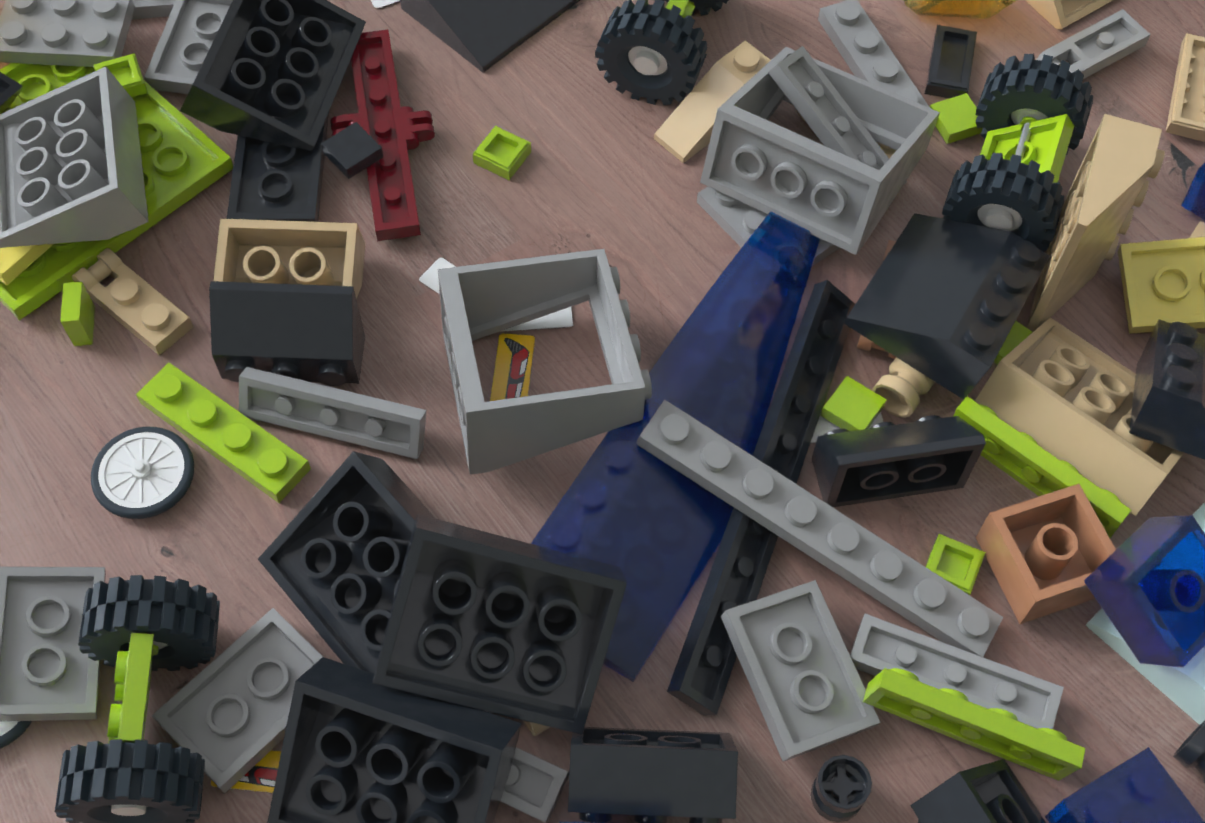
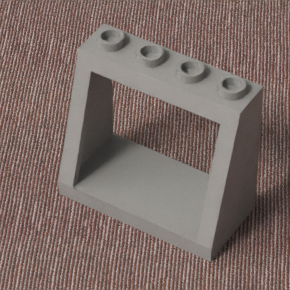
M785 47L717 109L700 183L856 255L864 246L926 151L940 112L813 58L875 141L896 150L880 170L768 121L782 101L792 104L768 73L778 63L795 52V50Z
M605 249L438 269L442 332L470 475L490 472L643 420L645 399L652 397L651 379L647 369L640 370L638 363L641 361L639 338L637 334L629 333L630 311L626 299L619 300L620 278L616 266H609ZM589 301L611 379V385L484 402L472 341Z

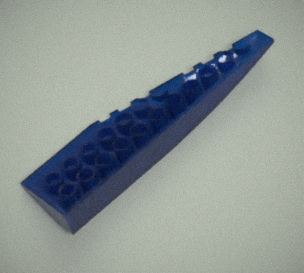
M771 211L725 268L649 372L652 397L645 399L643 420L607 432L531 542L534 545L621 568L627 581V586L603 664L632 682L637 678L720 546L734 508L638 446L636 442L662 402L666 400L753 456L820 242V238L812 235L809 230Z

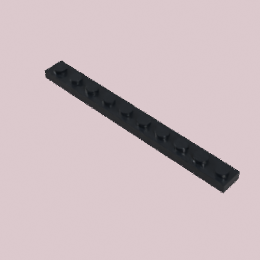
M828 280L814 285L753 453L755 458L796 484L850 327L843 323L855 306L851 299ZM736 508L732 510L667 689L669 694L703 716L717 715L737 658L721 615L728 609L757 600L778 539L776 534Z

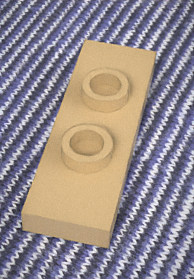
M1186 33L1181 43L1166 132L1205 142V37Z

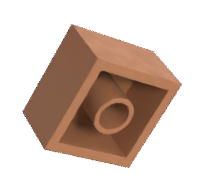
M1080 484L990 512L975 537L982 551L986 552L985 557L1019 624L1108 595L1128 571Z

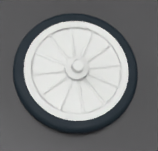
M148 426L127 430L111 439L98 453L91 470L93 493L97 501L114 515L128 519H144L157 516L175 506L188 491L194 476L193 455L186 442L177 434L167 429Z

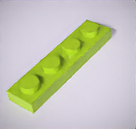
M169 362L136 394L143 406L278 503L311 470L307 459Z
M968 396L956 408L953 416H959L983 434L986 444L980 455L1037 496L1080 484L1109 538L1113 536L1131 512V509L1122 504L1115 494L1106 489L1099 488L1079 474L1072 464L1057 459L1040 447L1030 435L1018 432L998 418L991 408L978 404Z
M884 668L867 685L863 699L864 703L1059 781L1082 768L1086 748L1067 741V737L1063 733L1049 728L1037 729L1019 722L1017 716L1007 710L999 708L987 709L968 701L969 699L965 694L949 688L937 689L922 683L910 671L898 668Z

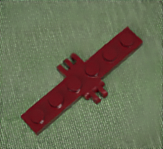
M389 30L361 33L351 57L359 113L338 115L331 118L332 136L357 122L382 147L383 158L367 167L377 242L419 236L421 232L408 150L416 149L419 146V142L429 141L435 137L432 114L426 110L414 112L412 107L400 106Z

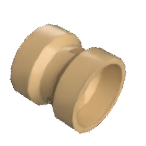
M896 357L889 366L890 374L882 376L872 391L887 399L883 408L885 411L894 416L906 418L910 417L920 404L919 395L926 394L935 381Z

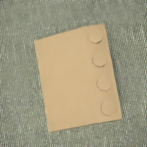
M1104 114L1064 200L1053 242H1050V246L1046 250L1050 257L1039 276L1026 327L1032 332L1054 315L1096 275L1104 259L1112 260L1120 237L1117 234L1125 235L1130 226L1134 209L1131 207H1140L1145 198L1149 181L1146 180L1147 177L1155 179L1160 171L1165 151L1158 149L1162 129Z
M1052 318L1046 320L998 363L975 400L978 404L991 408L998 418L1018 432L1030 435L1040 447L1057 459L1072 464L1079 474L1096 486L1115 494L1122 504L1131 509L1130 513L1135 516L1184 454V452L1129 433L1136 374Z

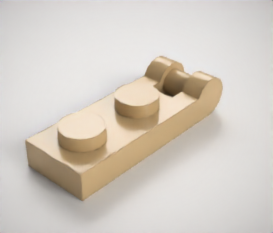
M106 248L96 256L98 261L90 268L85 269L82 267L71 276L74 282H83L90 298L159 356L193 328L189 316L126 266L109 248ZM111 275L115 279L106 287L100 284L101 281Z

